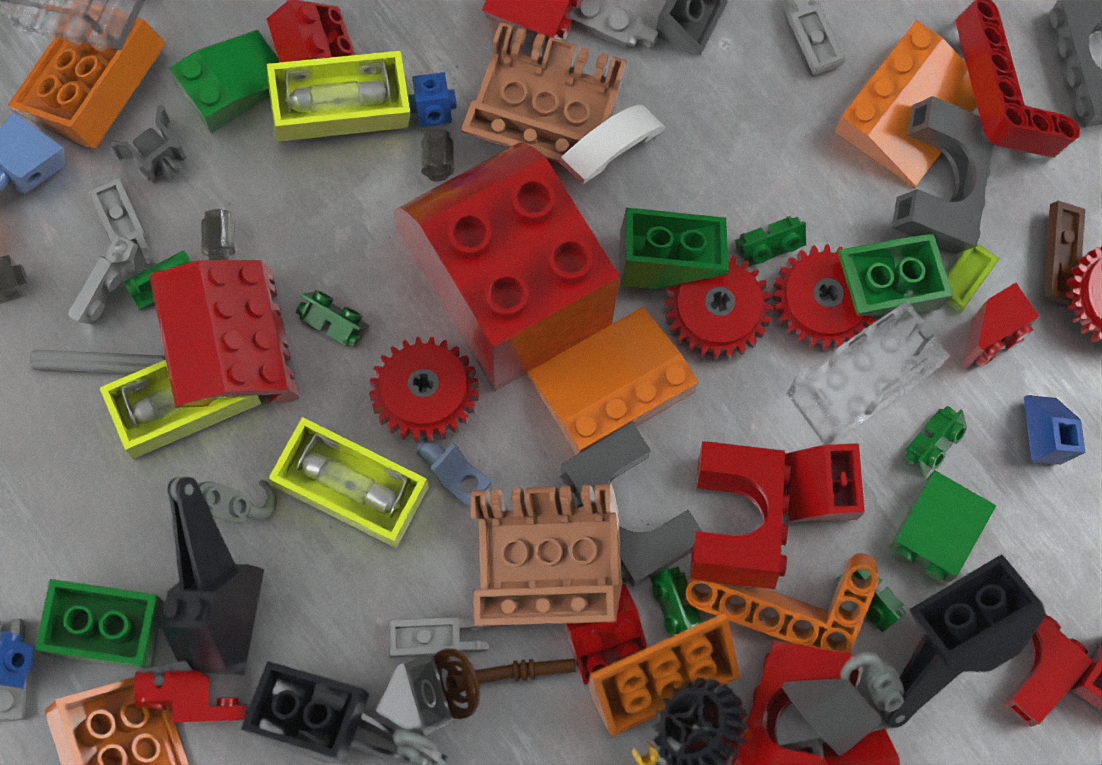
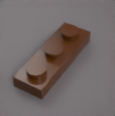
M1059 200L1051 203L1049 209L1043 299L1069 306L1072 304V298L1066 297V293L1071 291L1073 287L1067 284V280L1075 276L1071 269L1079 265L1078 259L1082 257L1085 209Z

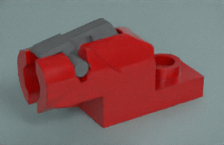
M186 661L144 668L135 673V708L145 707L167 711V707H172V723L244 720L246 717V703L238 704V697L217 698V704L209 705V676L201 671L192 670Z

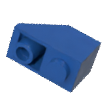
M1026 395L1024 397L1032 462L1061 465L1086 453L1082 423L1078 416L1057 398Z

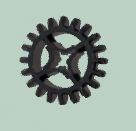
M697 677L694 683L684 680L682 690L678 687L672 688L673 697L671 699L662 698L666 706L663 711H655L661 719L659 723L652 727L659 733L653 741L656 746L660 747L658 754L662 759L666 760V764L729 765L728 759L730 756L740 758L736 748L738 744H747L745 739L741 737V733L750 729L746 723L742 722L748 716L746 710L741 707L743 701L734 694L735 692H733L732 688L725 684L722 685L721 682L715 679L707 681L704 678Z

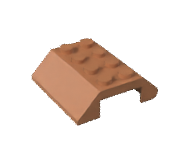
M500 22L493 39L491 60L476 101L471 100L461 133L506 147H511L517 143H526L542 153L548 160L560 163V158L570 148L611 117L627 60L613 56L607 77H604L609 55L601 53L596 62L594 76L585 74L583 72L589 57L588 48L581 47L576 65L572 67L577 45L550 37L544 57L542 58L541 55L546 36L538 33L533 42V50L530 57L521 54L526 39V29L518 28L513 46L510 48L514 26Z
M596 484L595 494L591 485H583L581 491L583 507L578 508L575 507L570 486H562L560 495L557 486L526 488L525 494L522 488H514L511 496L514 510L507 511L501 489H493L491 495L489 490H473L471 492V518L479 519L481 590H473L474 626L616 621L622 579L619 511L612 484Z

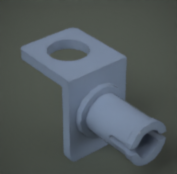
M426 437L418 444L416 448L417 455L432 465L431 470L441 485L468 507H471V493L461 492L460 483L466 477L477 478L478 487L476 490H487L492 485V481L466 460L455 443H452L445 450L434 440L433 443H429Z

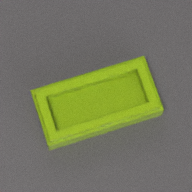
M978 243L977 247L965 250L947 274L953 296L946 303L962 313L1000 258Z

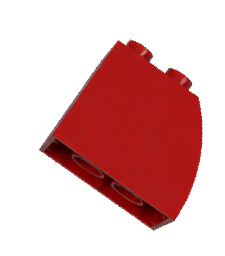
M517 143L395 209V226L494 392L526 375L531 369L612 325L620 275L547 158L534 147L526 143Z

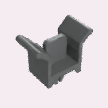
M163 105L157 107L155 122L166 142L153 128L147 129L133 140L134 146L143 155L144 159L140 157L129 142L111 141L109 143L118 160L122 158L133 159L140 167L141 173L148 181L151 180L153 183L157 181V173L162 170V174L167 178L174 177L167 165L178 175L181 168L179 163L174 160L184 161L187 159L182 146L167 130L170 119Z

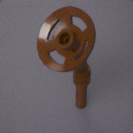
M446 648L434 655L451 717L455 719H465L475 713L480 701L479 684L512 678H514L515 682H518L520 678L523 681H527L528 677L531 680H535L536 676L576 672L575 658L534 662L533 659H529L528 663L525 659L521 660V663L514 660L513 664L475 670L469 659L459 650ZM449 657H456V658L460 659L461 661H459V660L451 661V660L449 659ZM443 669L448 671L446 677V686L448 688L447 691L444 688L442 679ZM465 692L466 697L460 695L459 693ZM454 701L458 703L467 702L468 708H461Z

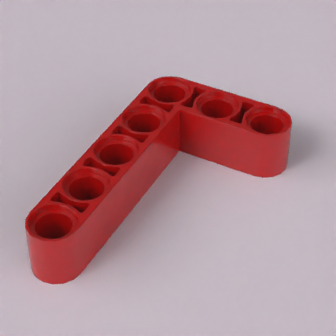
M974 0L957 17L956 27L985 136L990 142L1000 147L1046 157L1058 156L1079 138L1080 128L1078 124L1065 114L1034 108L1024 104L998 7L992 0Z

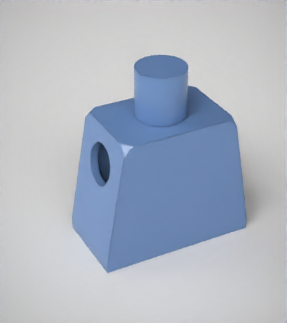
M13 112L1 127L0 192L7 185H10L21 194H27L66 165L63 147Z

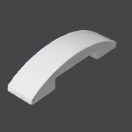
M643 105L629 107L610 117L570 148L560 158L559 162L583 185L604 171L608 162L640 141L645 144L663 132L665 126Z

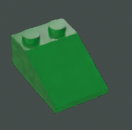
M255 30L196 50L169 68L175 83L212 134L270 97L267 64L280 63V61L261 33Z
M626 207L620 230V286L656 289L728 274L726 217Z
M933 233L845 248L838 251L857 315H913L939 310L953 296Z

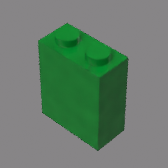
M934 470L926 479L888 547L895 550L894 554L900 560L908 564L915 562L926 569L925 573L934 580L951 582L961 571L996 505Z

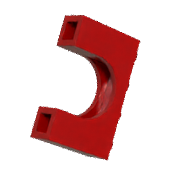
M486 0L482 12L491 20L513 25L516 30L518 28L526 29V33L537 37L538 33L545 35V41L548 42L550 37L559 40L567 37L572 25V20L569 18L573 9L579 8L582 0Z
M702 441L698 457L696 488L731 492L748 498L759 509L763 518V524L757 530L744 535L696 531L691 552L690 580L775 590L779 576L785 577L787 555H781V545L786 546L788 525L782 524L783 515H787L789 509V494H784V485L788 486L791 466L785 464L784 450Z
M1047 614L1030 639L1034 655L1032 667L1027 676L1003 702L1030 727L1039 725L1093 663V660L1087 655V648L1076 639L1066 637L1060 631L1061 626Z
M773 641L770 653L764 659V672L760 684L753 693V706L749 718L744 722L750 729L742 733V738L745 739L747 744L739 746L738 754L740 758H732L731 765H829L821 755L790 750L779 746L777 741L778 722L784 711L793 703L782 687L784 682L841 679L842 668L853 657V654ZM862 666L855 668L849 675V682L856 690L864 668Z

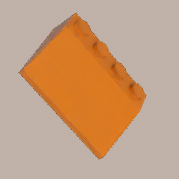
M79 1L8 106L64 138L95 150L135 89L140 85L141 80L153 62L158 58L166 42L144 19Z
M916 20L842 114L834 132L916 188L942 152L929 144L907 136L912 105L934 96L973 113L977 104L966 62L941 36Z
M644 307L639 308L527 372L528 377L575 455L629 423L633 422L635 426H638L696 392L699 384L680 351Z
M726 613L590 674L589 689L594 705L611 738L657 717L655 711H663L666 706L662 698L671 699L673 697L672 688L678 687L682 690L684 680L694 683L697 677L704 678L707 681L715 679L721 682L722 685H726L741 678Z
M135 677L56 699L44 710L61 765H189L176 725L172 723L170 708L167 707V711L145 707L135 708Z

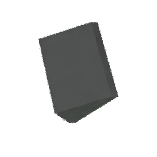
M666 0L658 16L656 31L659 32L658 38L695 55H701L728 1Z
M433 653L398 665L376 709L378 713L407 731L421 736H425L453 723Z
M848 679L784 682L782 689L802 716L840 757L880 724L881 717Z

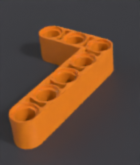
M859 553L850 557L828 611L766 588L690 580V577L685 595L690 605L699 610L716 616L726 613L728 620L787 642L850 653L878 585V565L875 559L868 554ZM865 569L871 573V576L862 580L854 577L853 572ZM704 583L711 588V591L701 593L694 586ZM737 595L742 597L745 603L734 605L729 602L728 598ZM845 601H853L857 603L858 608L849 611L843 609L840 605ZM769 607L775 609L779 614L775 617H767L763 615L761 610ZM799 620H807L812 624V627L800 629L794 623ZM839 632L845 635L846 638L837 642L831 640L828 636L831 633Z

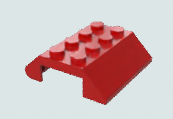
M197 260L150 275L175 408L208 406L219 397L275 394L269 398V403L290 402L299 398L297 384L293 381L295 379L294 371L285 364L286 361L291 359V355L287 349L289 346L284 322L280 317L282 315L281 308L272 301V298L278 295L277 289L274 286L275 280L272 268L262 260Z

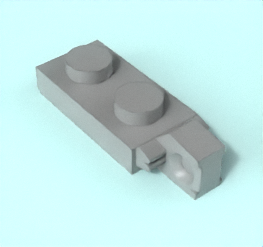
M582 0L579 8H574L569 18L572 20V25L625 49L627 46L634 48L638 44L652 51L658 39L659 32L647 26L646 20L605 0Z
M787 0L790 6L786 11L788 21L813 75L843 65L845 57L820 3L816 4L814 0Z
M116 235L105 257H99L69 310L70 318L80 323L92 324L93 321L101 316L105 308L104 301L109 292L113 291L121 281V271L124 265L134 260L139 247L137 244L121 235Z

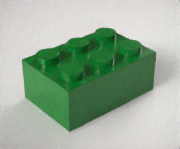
M50 579L35 651L46 656L132 669L151 667L164 601L155 594Z

